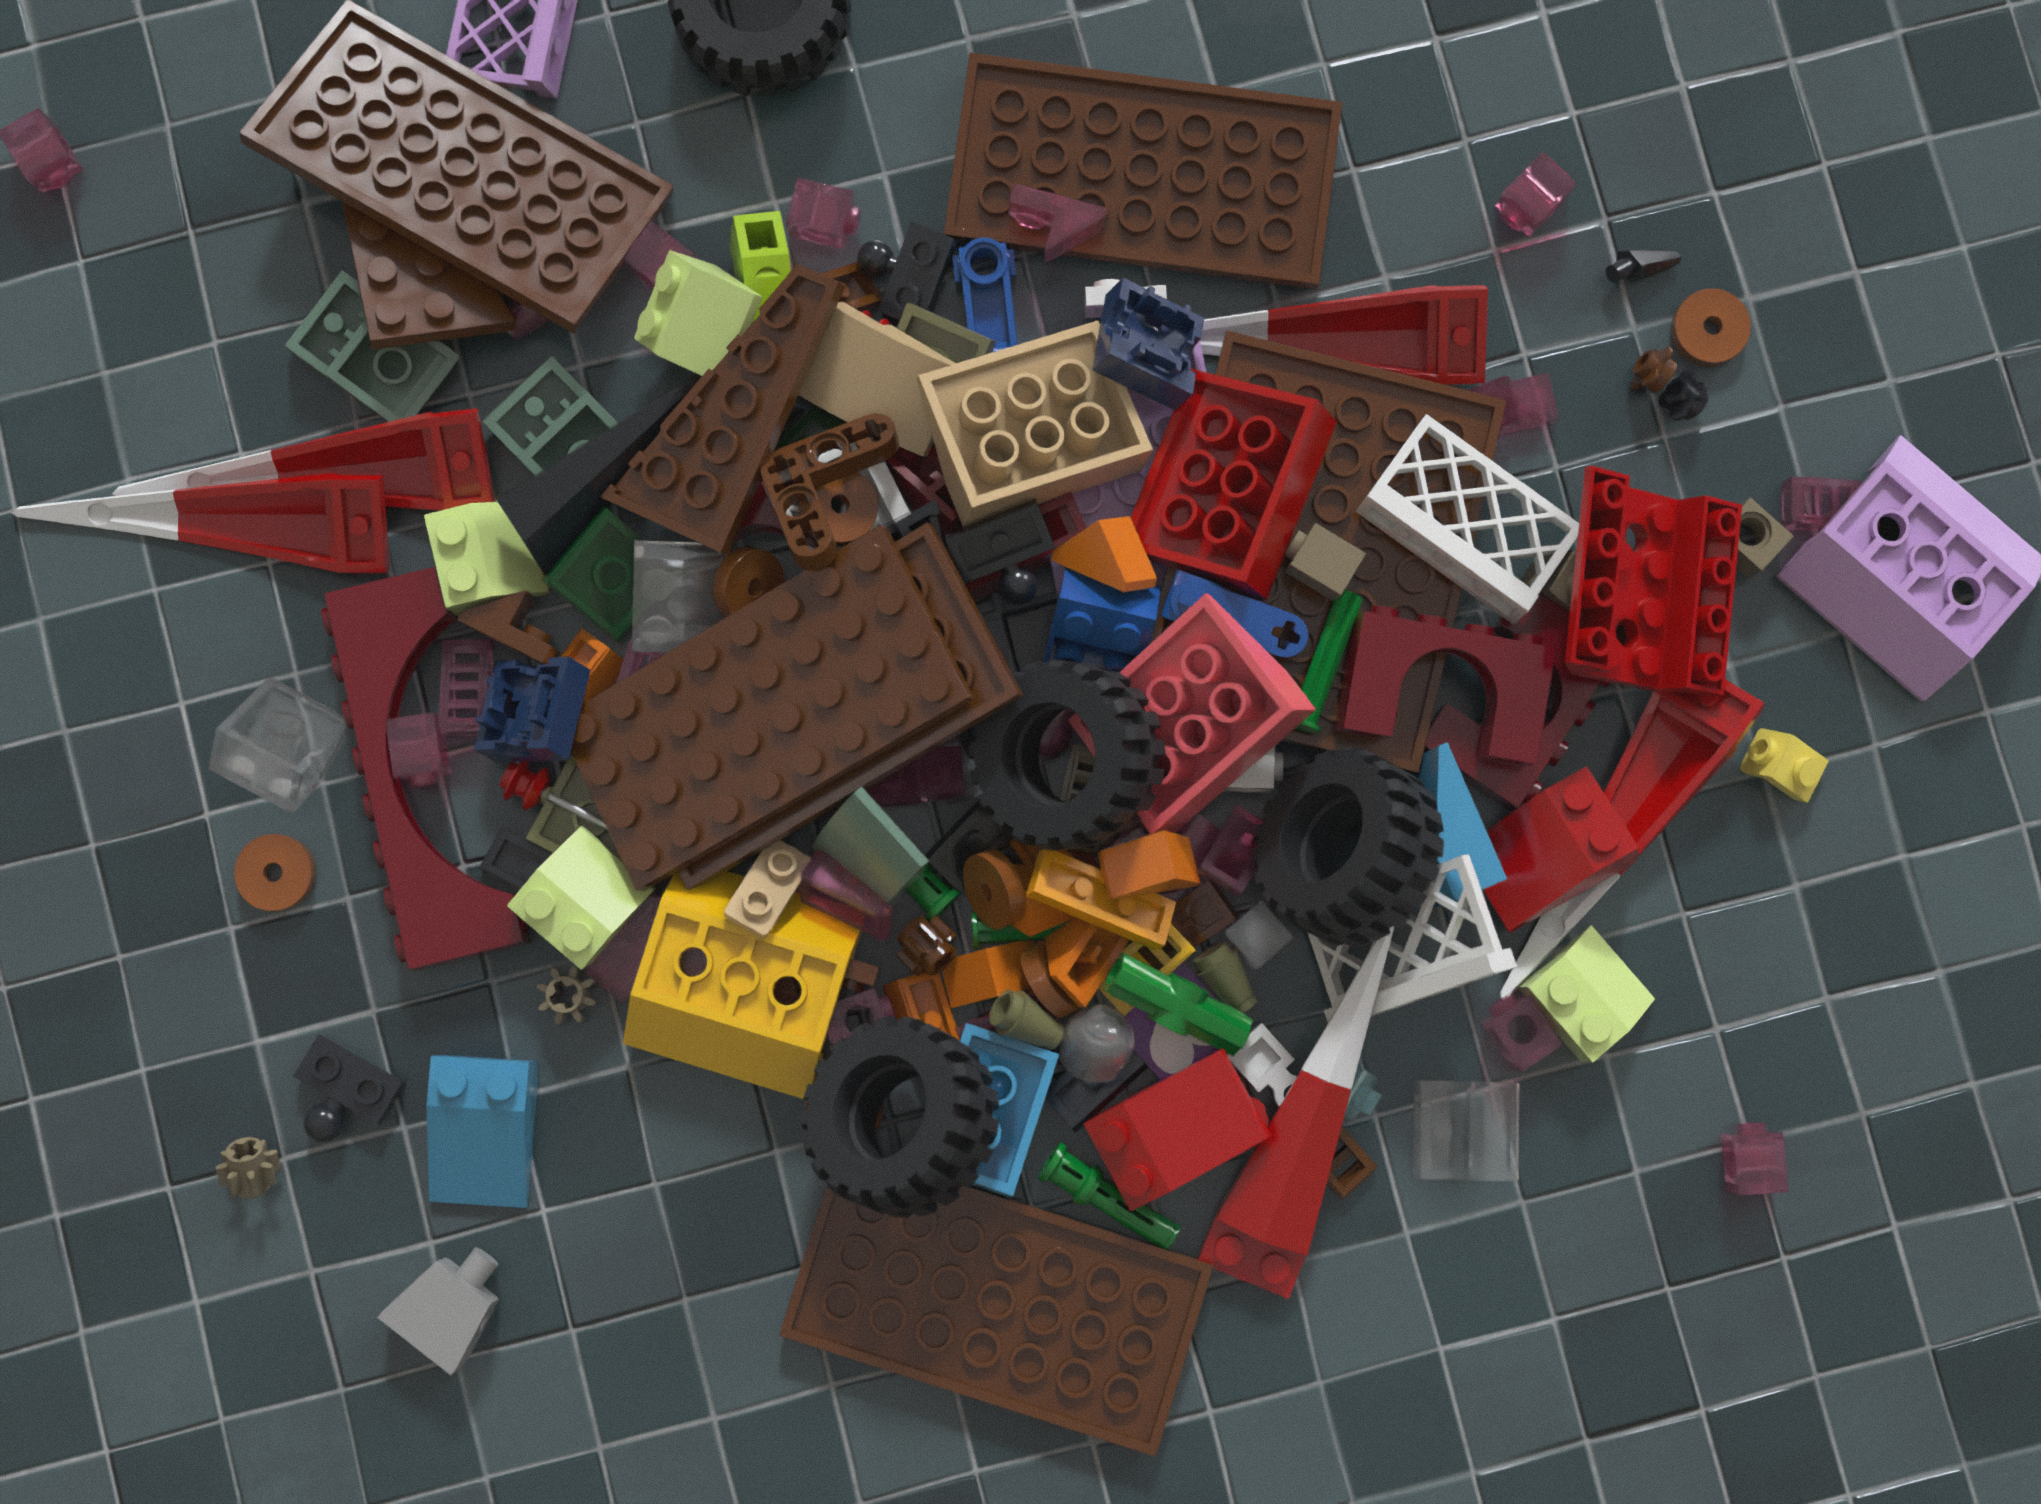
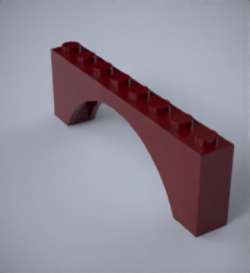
M436 566L324 593L327 608L321 610L322 621L328 636H334L338 654L332 655V666L338 682H344L348 700L342 702V710L348 728L355 729L358 746L352 749L353 760L358 774L365 775L369 793L363 794V804L368 820L370 822L375 821L379 840L373 842L374 854L378 866L381 869L386 868L390 887L384 888V898L389 914L391 916L396 915L400 934L395 935L394 941L400 962H407L408 970H424L532 943L528 924L507 907L515 895L484 885L450 863L423 832L413 815L401 782L397 758V732L403 698L410 679L425 653L438 637L458 620L457 615L445 607Z

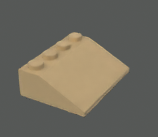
M1098 320L918 375L917 382L944 480L963 528L1036 499L1038 504H1041L1069 492L1076 493L1142 471L1153 449L1127 387L1092 371L1100 328Z

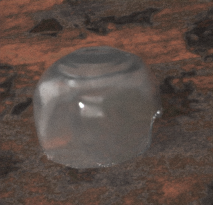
M1093 1004L1091 1006L1087 1005L1086 1008L1082 1007L1069 1017L1064 1026L1063 1038L1059 1044L1060 1061L1071 1075L1088 1083L1111 1081L1116 1077L1119 1070L1127 1062L1131 1061L1133 1050L1135 1049V1029L1122 1012L1108 1005Z

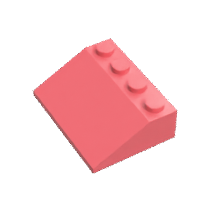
M1204 594L1119 672L1130 679L1129 688L1141 689L1149 699L1144 709L1146 712H1156L1161 724L1160 728L1154 730L1156 740H1164L1165 755H1158L1157 768L1164 769L1162 783L1153 784L1150 793L1154 794L1156 799L1150 810L1137 812L1141 817V822L1150 834L1164 830L1172 833L1179 831L1316 710L1289 673L1209 594ZM1075 713L1068 721L1095 757L1094 742L1090 730L1083 719Z

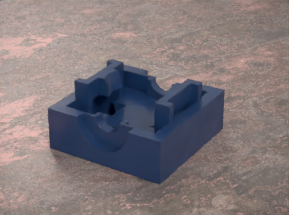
M1122 278L1105 295L1092 371L1175 410L1193 394L1196 373L1190 370L1191 360H1189V357L1196 344L1201 340L1204 318L1191 312V306L1187 304L1181 307L1155 294V288L1152 286L1145 289ZM1144 323H1147V324H1149V325H1151V326L1157 328L1158 331H1156V330H1155L1154 328H1152V327L1144 326Z
M570 657L549 658L546 665L538 666L525 664L516 659L496 660L493 676L486 677L485 683L489 684L482 714L481 716H476L475 720L480 726L474 751L495 762L569 760L590 669Z

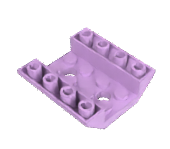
M1900 435L1867 471L1870 475L1816 536L1806 541L1775 577L1919 701L1924 702L1978 654L2035 588L2041 575V554ZM1881 517H1890L1899 525L1900 534L1896 541L1884 540L1879 535L1877 524ZM1956 580H1963L1971 585L1974 591V598L1970 605H1961L1953 598L1952 586Z

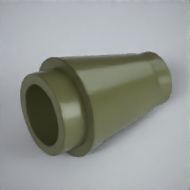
M1226 941L1209 947L1193 960L1197 968L1195 975L1221 1003H1226L1243 1013L1257 1003L1238 952L1235 948L1230 949Z
M1006 990L1002 992L995 1000L990 1011L989 1021L991 1025L996 1027L999 1035L1038 1047H1044L1047 1050L1055 1049L1063 1038L1064 1025L1057 1022L1053 1016L1024 991L1013 992L1012 990Z

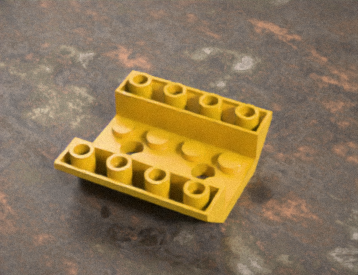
M727 871L706 884L687 890L679 872H676L661 898L630 994L623 1044L804 1099L807 1085H813L818 1075L814 1069L821 1058H823L822 1048L849 961L854 959L867 913L795 892L768 936L762 939L724 917V910L744 880V876ZM698 948L707 957V967L700 975L690 977L681 969V957L687 950ZM784 977H794L801 985V996L794 1004L782 1005L775 998V985Z

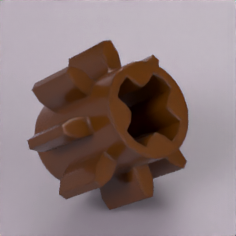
M919 916L909 922L900 932L897 942L903 949L897 954V957L916 976H919L923 970L931 976L936 975L944 970L954 959L957 950L950 943L957 938V935L938 916H935L930 922L924 916Z

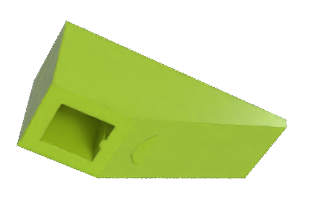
M780 211L734 215L732 218L729 249L735 279L762 296L752 323L760 315L759 308L791 272L789 252Z

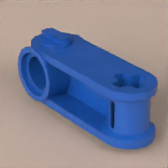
M980 237L974 239L965 247L958 248L959 255L952 256L955 284L962 283L967 328L997 341L993 352L1017 345L1010 278L1016 277L1014 250H1007L1006 243H999L992 238ZM983 257L990 258L997 264L996 270L986 276L975 273L971 266L973 262Z
M1176 570L1160 616L1176 621L1204 594H1209L1268 653L1281 657H1291L1301 652L1307 644V626L1298 616L1225 590L1222 585ZM1287 620L1291 622L1290 630L1296 633V638L1293 642L1285 641L1282 648L1277 647L1278 638L1271 634L1274 626L1283 627Z

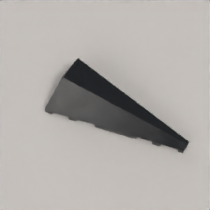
M693 375L578 446L571 453L496 498V501L544 575L549 572L602 507L608 508L612 502L600 496L610 484L616 485L630 468L628 463L639 450L644 452L661 432L660 425L702 377L701 375Z

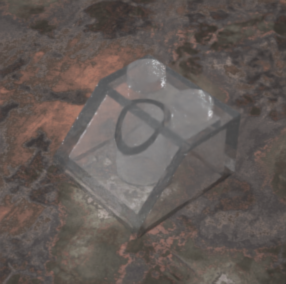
M634 540L632 651L670 652L725 618L716 607L713 596V584L717 569L727 556L726 554L698 542Z
M269 677L216 728L208 769L293 814L319 787L350 729L342 714Z

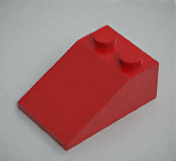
M1587 766L1543 790L1487 830V834L1507 879L1482 891L1508 933H1511L1636 863L1639 847Z
M1224 1048L1104 1109L1083 1123L1130 1212L1175 1190L1271 1136Z

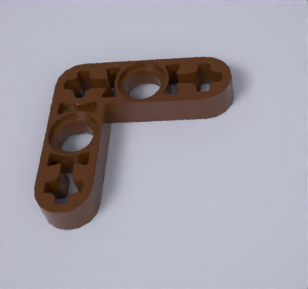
M877 413L860 417L771 452L761 465L762 478L794 560L799 567L811 571L823 569L833 562L837 554V544L815 488L892 458L898 451L900 444L895 425L890 417ZM879 434L881 440L872 442L870 437ZM855 442L857 450L852 452L849 444ZM839 449L843 451L841 456L834 462L822 463L818 461L819 456L826 450ZM788 469L794 485H789L785 488L779 472ZM803 501L811 504L810 509L801 516L794 517L786 514L787 509L796 502ZM811 530L819 546L813 550H809L803 533H808Z

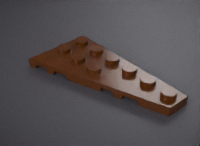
M342 201L371 350L516 330V320L495 288Z
M797 264L759 308L760 315L742 336L736 335L726 347L729 351L713 370L708 369L660 425L661 432L644 452L640 450L628 463L630 466L628 471L616 485L610 484L600 497L720 553L729 555L762 479L760 467L776 447L845 289V285Z

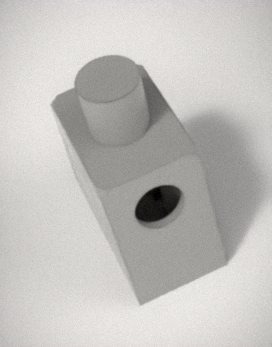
M477 1247L472 1250L460 1267L446 1257L440 1259L389 1304L377 1318L449 1375H453L466 1364L498 1304L499 1298L487 1289L484 1283L499 1264L492 1256Z

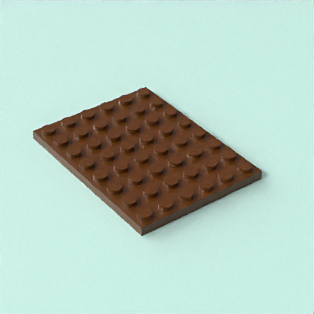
M1226 330L1215 375L1317 399L1337 421L1289 545L1299 530L1308 534L1313 525L1317 523L1366 553L1345 590L1354 592L1362 597V604L1358 614L1363 611L1369 612L1370 606H1384L1399 610L1398 618L1417 621L1418 615L1437 616L1447 619L1446 627L1453 628L1462 588L1358 514L1356 510L1426 414L1487 458L1493 460L1507 400ZM1425 432L1418 441L1422 461L1445 459L1442 443ZM1410 454L1402 464L1412 463ZM1472 465L1457 466L1462 490L1484 487L1481 471ZM1447 468L1424 470L1429 494L1452 491ZM1414 472L1395 474L1387 484L1403 497L1419 495ZM1484 496L1464 499L1468 522L1479 520ZM1454 500L1431 503L1435 520L1444 526L1458 524ZM1421 504L1416 505L1418 508L1422 510ZM1470 531L1472 542L1474 541L1476 531ZM1455 533L1461 538V533ZM1284 556L1267 601L1235 591L1231 592L1292 613L1301 618L1306 624L1308 640L1301 652L1291 657H1281L1269 653L1289 673L1301 689L1333 601L1285 573L1291 559ZM1168 566L1149 645L1175 622L1160 616L1176 573V569ZM1286 620L1283 627L1274 626L1271 635L1278 638L1277 647L1282 648L1285 641L1293 642L1295 640L1296 633L1290 630V621ZM1351 631L1317 726L1322 729L1320 735L1294 729L1281 741L1325 752L1329 750L1336 751L1344 747H1355L1360 751L1368 750L1406 772L1417 774L1419 773L1447 654H1424L1407 670L1400 689L1392 737L1380 740L1335 731Z

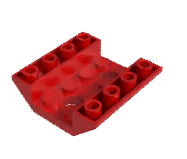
M1592 465L1586 466L1565 664L1570 673L1648 691L1713 696L1724 695L1742 504L1707 495L1678 500L1629 487L1630 475ZM1628 527H1630L1635 536V546L1633 549L1626 542ZM1619 622L1623 625L1626 633L1623 645L1616 637V628Z

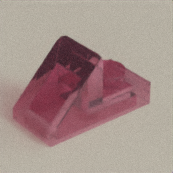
M1016 183L1013 184L1009 198V216L1016 217L1017 223L1028 228L1042 229L1044 225L1051 227L1045 248L1044 262L1057 258L1103 231L1107 208Z
M1548 373L1514 381L1510 380L1509 375L1502 376L1468 390L1507 400L1499 435L1555 423L1559 419Z
M1236 805L1213 845L1199 864L1197 872L1239 898L1256 870L1252 863V849L1257 848L1258 841L1255 840L1254 835L1257 824H1262L1263 820Z

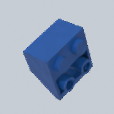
M1065 567L1043 662L1050 663L1051 660L1092 663L1105 666L1107 671H1122L1149 646L1157 618L1161 585H1155L1154 588L1122 592Z

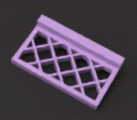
M458 0L446 56L460 63L462 53L477 43L487 58L471 70L501 87L535 91L539 97L557 99L578 0H538V3L535 0H513L502 9H500L495 0H488L496 13L475 29L469 21L472 8L483 0ZM530 3L535 10L534 22L518 34L508 19ZM503 23L513 38L491 54L482 38ZM521 48L526 56L523 74H506L499 63ZM493 67L496 72H489Z

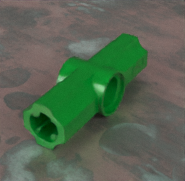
M1124 952L1113 962L1107 974L1103 987L1105 992L1128 1003L1130 1006L1148 1013L1147 1016L1179 1035L1186 1037L1187 1034H1190L1219 1050L1224 1048L1225 1052L1233 1057L1243 1048L1250 1035L1253 1019L1230 1005L1221 1003L1208 996L1209 992L1179 975L1171 972L1167 975Z

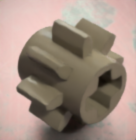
M575 965L570 969L568 977L564 976L559 968H551V975L554 980L549 985L537 984L536 987L540 991L545 992L546 1002L538 1007L539 1011L550 1009L556 1011L555 1024L558 1025L564 1023L567 1013H572L573 1018L578 1023L584 1022L585 1016L582 1010L587 1005L598 1006L599 1003L597 1000L590 998L589 991L597 983L596 979L585 981L579 979L581 969ZM564 984L567 987L577 988L578 993L572 997L573 1006L569 1003H559L558 997L564 993L561 985Z
M253 1137L240 1138L230 1143L226 1151L220 1152L222 1164L215 1166L220 1186L228 1185L231 1196L237 1195L245 1199L256 1198L265 1194L271 1185L277 1184L275 1172L281 1170L277 1150L268 1151L266 1140L260 1141Z

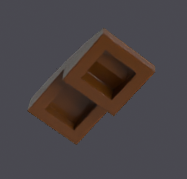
M1212 877L1176 902L1171 924L1195 948L1240 917ZM1166 940L1165 946L1161 949L1172 959L1178 952ZM1143 945L1138 950L1141 956L1153 968L1160 970L1164 966L1146 946Z

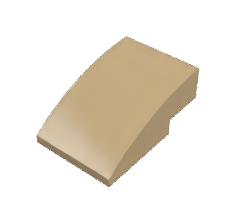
M838 302L798 395L846 422L869 414H884L890 417L895 425L899 438V447L921 456H928L934 440L917 377L920 374L956 363L894 326L882 325L845 302Z

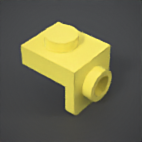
M1761 728L1757 731L1740 765V770L1747 775L1767 780L1794 800L1808 803L1829 760L1792 734Z

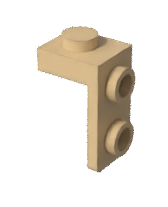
M781 840L765 848L726 906L724 917L762 939L766 938L795 892L800 893L803 889L814 859Z

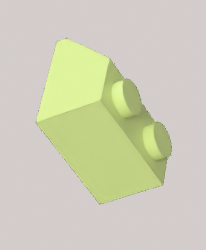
M669 250L664 264L656 274L655 286L646 309L643 310L638 319V329L634 339L654 354L703 376L708 369L713 370L728 353L729 350L726 347L736 335L742 336L750 327L762 296L714 264Z
M498 502L469 503L424 515L445 607L455 615L460 616L462 611L521 591H529L534 597L550 593L549 586L542 581L544 576L541 569Z
M581 826L533 873L507 907L582 970L600 957L656 888L652 886L645 891L636 890L622 859L584 826Z
M1592 925L1585 928L1518 987L1519 991L1581 1062H1594L1632 1029L1655 1000Z

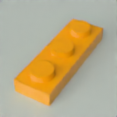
M1043 849L1038 852L1026 894L1031 899L1156 951L1165 946L1176 901L1157 893L1109 900L1100 869L1058 851Z

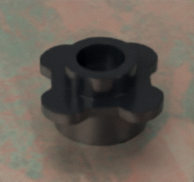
M1691 369L1683 371L1679 377L1673 379L1659 397V405L1664 409L1668 408L1670 411L1669 417L1673 421L1689 420L1696 417L1703 411L1708 402L1709 393L1707 385L1703 382H1698L1696 380V372Z

